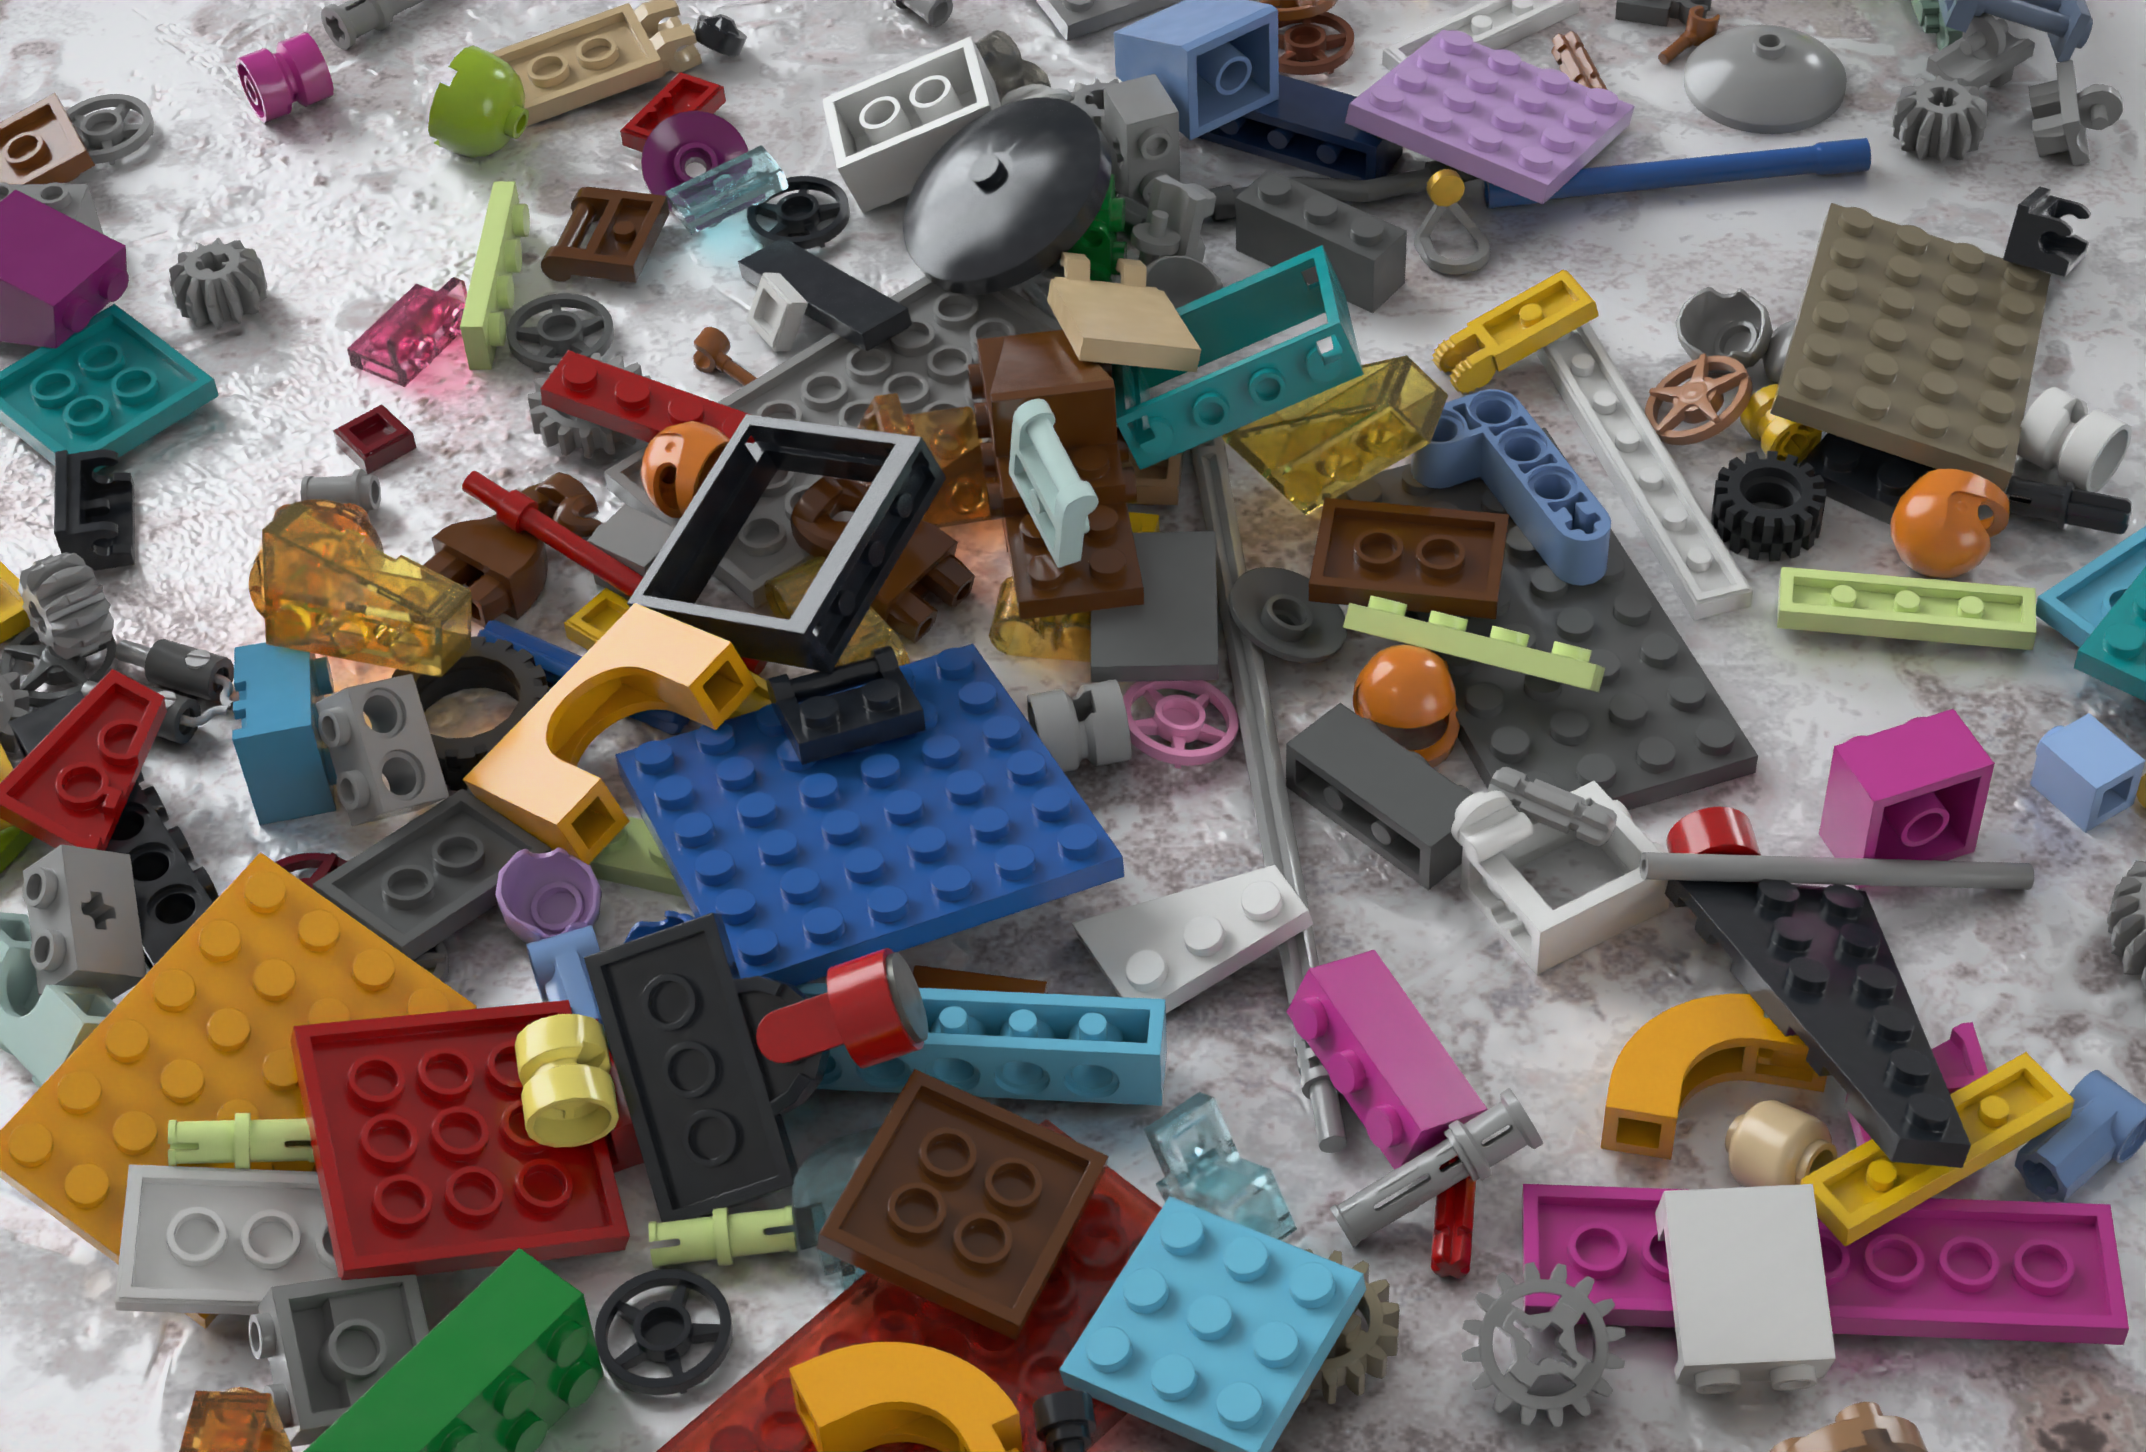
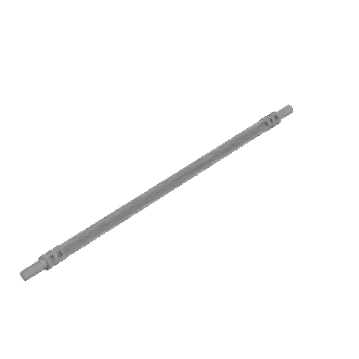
M1223 435L1191 448L1190 452L1198 482L1206 531H1215L1217 597L1265 867L1276 865L1309 910L1261 648L1243 634L1236 625L1229 608L1230 591L1239 576L1247 572L1228 473L1229 463ZM1312 926L1279 945L1289 1006L1308 969L1319 966ZM1293 1025L1295 1036L1293 1041L1295 1053L1298 1056L1297 1065L1301 1075L1302 1093L1306 1098L1311 1099L1319 1148L1326 1153L1339 1152L1347 1145L1338 1096L1340 1092L1332 1084L1328 1072L1309 1044L1297 1033Z

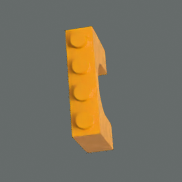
M634 603L463 778V781L477 799L549 846L552 851L558 847L563 848L569 855H573L589 865L630 822L603 780L577 767L581 756L590 743L617 721L647 710L672 711L717 730L758 685L730 641Z

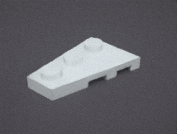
M1272 865L1073 922L1072 925L1078 938L1119 997L1165 999L1167 1014L1312 926L1313 921L1308 908L1276 865Z

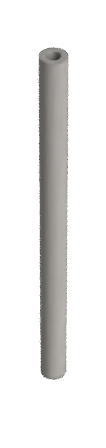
M1643 852L1640 858L1641 878L1649 880L1760 883L1763 879L1785 880L1796 884L2030 890L2034 883V869L2030 863Z

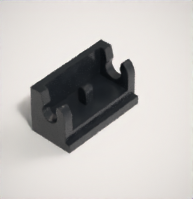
M2038 187L2018 204L2003 260L2065 277L2085 257L2089 242L2075 234L2071 235L2073 233L2072 227L2067 222L2061 220V217L2069 214L2074 215L2078 219H2088L2091 216V212L2081 203L2049 195L2051 189Z
M107 449L68 454L67 450L56 451L54 534L61 554L65 552L69 554L76 553L83 558L85 564L91 567L93 571L135 565L134 482L131 473L113 472L110 475L103 476L93 471L99 466L110 467L117 464L118 453Z

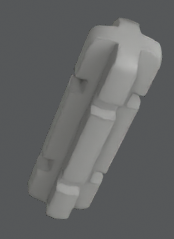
M1502 767L1500 770H1496L1490 781L1487 792H1503L1513 806L1519 807L1518 812H1523L1528 818L1566 834L1570 830L1576 831V837L1587 843L1602 846L1608 842L1614 832L1617 814L1613 810L1595 802L1591 806H1586L1584 798L1539 779H1535L1534 782H1528L1527 774L1515 769Z

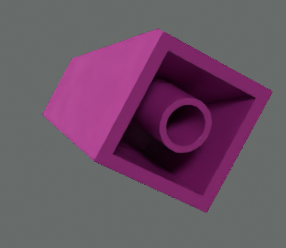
M15 189L0 201V342L57 348L75 332L82 331L88 325L90 319L106 305L117 301L124 294L129 282L126 245Z

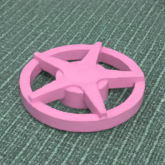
M1137 681L1124 694L1123 700L1128 718L1131 743L1154 759L1174 764L1175 768L1181 769V765L1194 766L1213 762L1224 756L1234 744L1239 726L1236 709L1223 692L1206 681ZM1178 689L1199 696L1195 699L1176 694L1164 697L1157 690ZM1143 695L1155 711L1154 716L1134 721L1131 714V706ZM1209 703H1212L1224 717L1227 732L1204 723L1206 718L1204 709ZM1146 735H1159L1169 741L1171 747L1162 745ZM1195 740L1214 744L1202 749L1184 750L1185 743Z

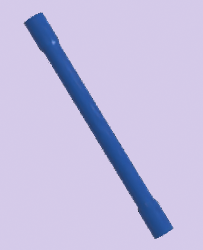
M1867 138L1819 142L1813 146L1583 168L1548 200L1804 174L1822 176L1863 172L1870 169L1871 149ZM1484 181V198L1488 209L1538 203Z

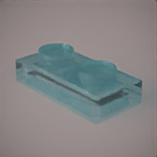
M761 145L666 191L665 194L672 211L688 232L693 235L703 229L717 226L723 219L752 205L762 204L772 195L789 187L783 170Z

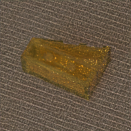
M1407 355L1362 365L1364 375L1222 435V439L1297 509L1306 515L1322 506L1324 498H1336L1430 444L1448 394Z
M296 501L262 529L266 644L436 677H442L471 647L470 589L403 555L394 559L364 543L366 538L364 535L350 528L341 532L311 517L313 510Z

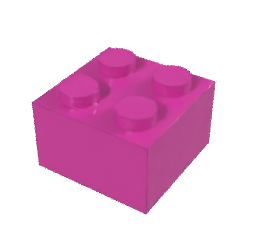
M1954 708L1928 717H1916L1905 724L1871 735L1853 737L1845 743L1834 746L1819 835L1835 858L1948 861L1973 853L1976 849L1995 763ZM1854 885V886H1855V888H1856L1857 890H1859V889L1868 887V886H1870V885Z

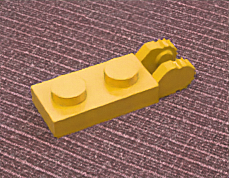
M1563 269L1468 322L1466 328L1438 344V347L1434 349V354H1432L1434 357L1432 361L1440 371L1451 373L1449 381L1457 392L1469 394L1470 391L1474 392L1477 387L1481 388L1488 384L1496 370L1498 372L1504 370L1598 317L1596 302L1573 276Z

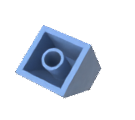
M1184 0L1114 32L1116 77L1124 82L1156 74L1179 111V132L1189 140L1195 139L1279 99L1278 9L1271 4L1249 0Z

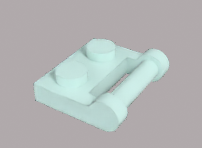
M1033 399L1019 406L1013 415L1009 474L1055 564L1060 568L1081 561L1084 534L1088 533L1090 528L1088 515L1096 509L1099 501L1091 484L1080 479L1054 430L1055 416L1047 401L1044 399Z

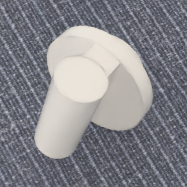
M1490 791L1487 793L1476 792L1462 801L1456 809L1451 833L1455 840L1463 846L1468 859L1473 864H1478L1533 836L1534 829L1527 815L1523 812H1518L1503 792Z

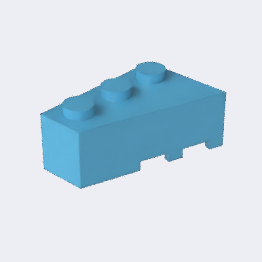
M310 634L235 647L234 687L235 691L239 692L240 701L233 702V713L235 720L241 719L242 728L232 730V740L259 825L336 811L334 785H337V775L328 746L325 745L319 734V715L315 705L316 702L324 699V695L334 693L328 657L316 658Z

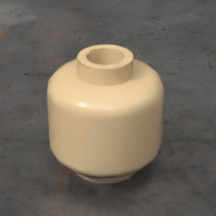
M1776 1100L1757 1103L1746 1114L1737 1116L1729 1126L1725 1137V1148L1728 1152L1730 1171L1734 1180L1744 1187L1799 1185L1802 1178L1837 1159L1836 1147L1832 1144V1137L1827 1125L1823 1121Z

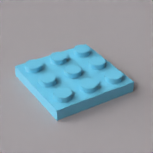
M1169 1196L1060 1367L1059 1371L1063 1383L1071 1389L1087 1392L1092 1398L1217 1452H1271L1366 1291L1364 1275L1361 1272Z

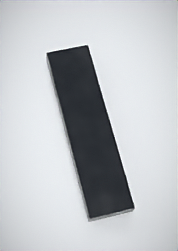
M783 237L738 261L742 278L757 287L763 273H780L808 302L804 315L865 351L871 350L912 326L907 307Z

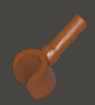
M1703 6L1690 8L1685 32L1658 55L1659 61L1667 65L1687 48H1690L1692 45L1699 46L1716 35L1720 15L1717 14L1713 18L1705 19L1703 18Z
M706 327L694 340L693 344L697 351L693 355V363L700 372L710 373L717 368L743 386L757 379L726 355L731 346L729 339L722 331L714 327Z

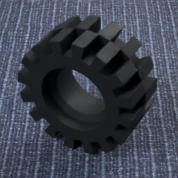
M1757 451L1746 453L1745 463L1738 457H1735L1729 461L1728 469L1722 467L1719 471L1718 480L1715 482L1711 523L1717 529V533L1723 543L1730 540L1729 550L1739 554L1743 548L1749 549L1748 558L1753 560H1759L1760 552L1769 553V562L1780 561L1781 552L1783 551L1792 559L1800 556L1801 547L1808 551L1814 546L1815 538L1818 539L1821 532L1826 489H1823L1824 480L1822 476H1814L1815 468L1807 462L1800 468L1797 467L1798 457L1788 454L1785 461L1777 460L1778 451H1767L1766 459H1759ZM1767 502L1784 508L1764 509L1753 505V503Z

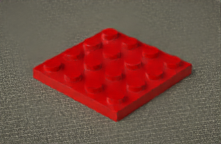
M569 1000L293 1026L290 1043L306 1121L309 1125L311 1146L338 1277H341V1280L404 1275L422 1276L500 1266L518 1248L537 1261L624 1251L626 1249L630 1233L605 1137L576 1147L555 1148L537 1143L529 1137L525 1128L521 1098L524 1087L519 1079L515 1052L517 1035L527 1025L541 1018L558 1014H572Z

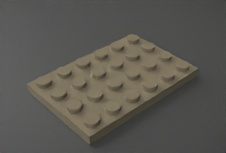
M1831 203L1823 223L1770 414L1935 469H1957L1971 472L1991 481L2000 487L2002 491H2005L2014 471L2022 429L2020 425L2024 419L2051 274L2005 261L2003 258L1985 253L1980 248L1969 243H1954L1929 235L1923 229L1913 225H1899L1874 217L1861 208H1846Z

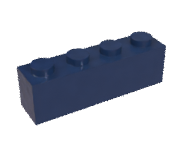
M1280 74L1278 100L1197 137L1334 179L1369 180L1387 176L1403 154L1402 146L1345 123L1349 103L1357 98V96Z

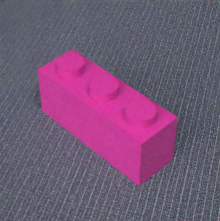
M1375 950L1308 969L1286 1012L1293 1021L1297 1033L1309 1044L1328 1072L1334 1087L1343 1094L1365 1126L1369 1138L1376 1147L1380 1148L1393 1169L1399 1168L1447 1139L1444 1131L1449 1129L1448 1125L1458 1120L1465 1124L1488 1110Z

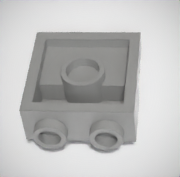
M416 1275L341 1280V1277L275 1286L269 1289L258 1305L259 1314H253L249 1319L251 1350L256 1359L268 1358L273 1384L265 1386L263 1392V1409L269 1429L272 1431L283 1429L286 1448L312 1444L429 1333Z

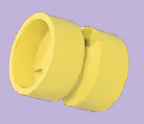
M558 1014L541 1018L527 1025L517 1035L515 1052L519 1079L524 1087L521 1098L525 1128L529 1137L539 1144L556 1148L589 1144L606 1136L616 1127L619 1115L614 1083L609 1074L611 1061L607 1035L603 1024L592 1017L580 1014Z

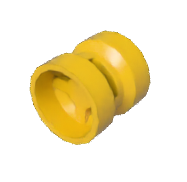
M1771 384L1761 388L1751 396L1747 407L1740 415L1743 427L1752 438L1761 441V448L1766 456L1767 451H1778L1777 460L1785 461L1788 454L1798 457V463H1800L1820 442L1822 431L1770 414L1778 384Z

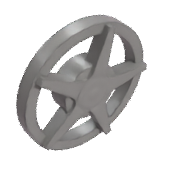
M124 94L100 95L81 101L66 110L73 124L81 129L83 135L80 137L86 149L92 147L103 148L102 150L88 151L94 164L109 162L110 165L115 164V160L138 150L154 133V121L149 107L145 102L134 96ZM116 107L114 110L104 109V108ZM130 109L143 116L142 124H124V119ZM128 139V140L124 141L123 143L114 146L115 144L119 143L121 140Z

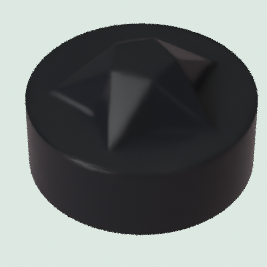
M722 14L713 17L700 15L693 29L697 42L713 51L731 57L740 55L747 36L737 29L735 21Z

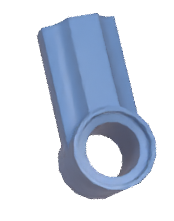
M592 925L526 944L542 1002L569 1000L572 1014L598 1019V1022L603 1024L584 960L586 956L601 952Z
M2094 1070L2086 1075L2069 1094L2075 1100L2070 1118L2033 1138L2017 1153L2014 1166L2024 1178L2026 1188L2045 1202L2050 1199L2065 1202L2111 1159H2114L2119 1164L2127 1161L2146 1141V1104L2099 1070Z

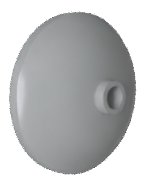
M1746 25L1720 32L1695 48L1686 62L1684 71L1685 92L1689 100L1700 112L1727 127L1760 134L1795 132L1823 122L1840 107L1845 96L1847 82L1844 66L1826 45L1804 32L1776 25Z

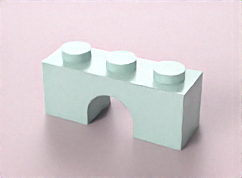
M0 912V1048L14 1055L33 1075L32 1081L40 1088L117 1005L99 987L46 985L42 995H38L35 967L30 958L32 940L29 917L27 914Z

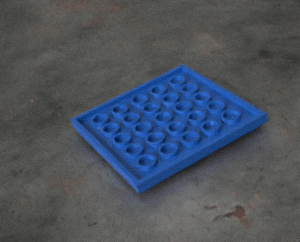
M974 644L960 648H949L938 655L899 666L923 708L926 730L802 765L772 704H768L760 710L725 720L717 730L703 725L696 730L663 740L649 741L643 743L638 748L615 754L619 775L695 918L712 912L722 915L740 978L761 976L798 986L825 977L830 967L885 948H890L894 953L1125 877L1122 854Z

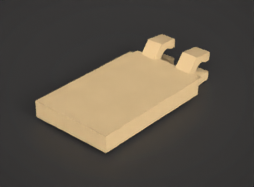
M652 0L642 3L634 11L631 5L627 3L491 52L507 62L521 78L525 93L524 108L529 111L526 127L666 76L665 72L672 70L679 74L702 64L701 56L694 45L697 43L696 36L689 23L682 25L678 15H680V11L675 0ZM671 17L666 22L659 24L662 19ZM688 45L681 51L675 52L679 47Z
M1062 252L1060 264L1064 266V277L1055 276V279L1050 280L1047 302L1079 361L1197 372L1201 348L1166 293L1158 290L1157 287L1146 286L1147 267L1140 260L1118 258L1116 270L1121 274V283L1090 280V260L1085 254Z

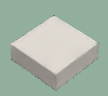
M763 273L746 321L774 351H791L808 302L780 273Z

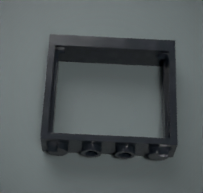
M746 414L627 604L629 607L634 603L728 640L733 644L740 657L831 673L946 480V476L922 437ZM750 436L755 440L754 443H747ZM777 470L872 483L790 620L695 604Z

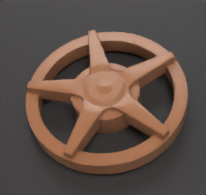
M1701 354L1699 359L1678 367L1662 379L1655 388L1649 390L1650 396L1645 406V415L1662 442L1671 445L1698 443L1719 434L1738 419L1750 401L1753 390L1752 380L1743 364L1738 360L1728 356H1706V354ZM1712 370L1732 372L1716 379L1708 377L1709 371ZM1691 378L1690 381L1686 382V383L1683 384L1682 386H1678L1679 384H1681V383L1684 382L1685 380ZM1739 386L1732 403L1717 416L1716 413L1724 402L1723 393ZM1663 401L1673 403L1674 407L1658 424V412ZM1710 420V422L1693 429L1673 430L1682 421L1695 424Z

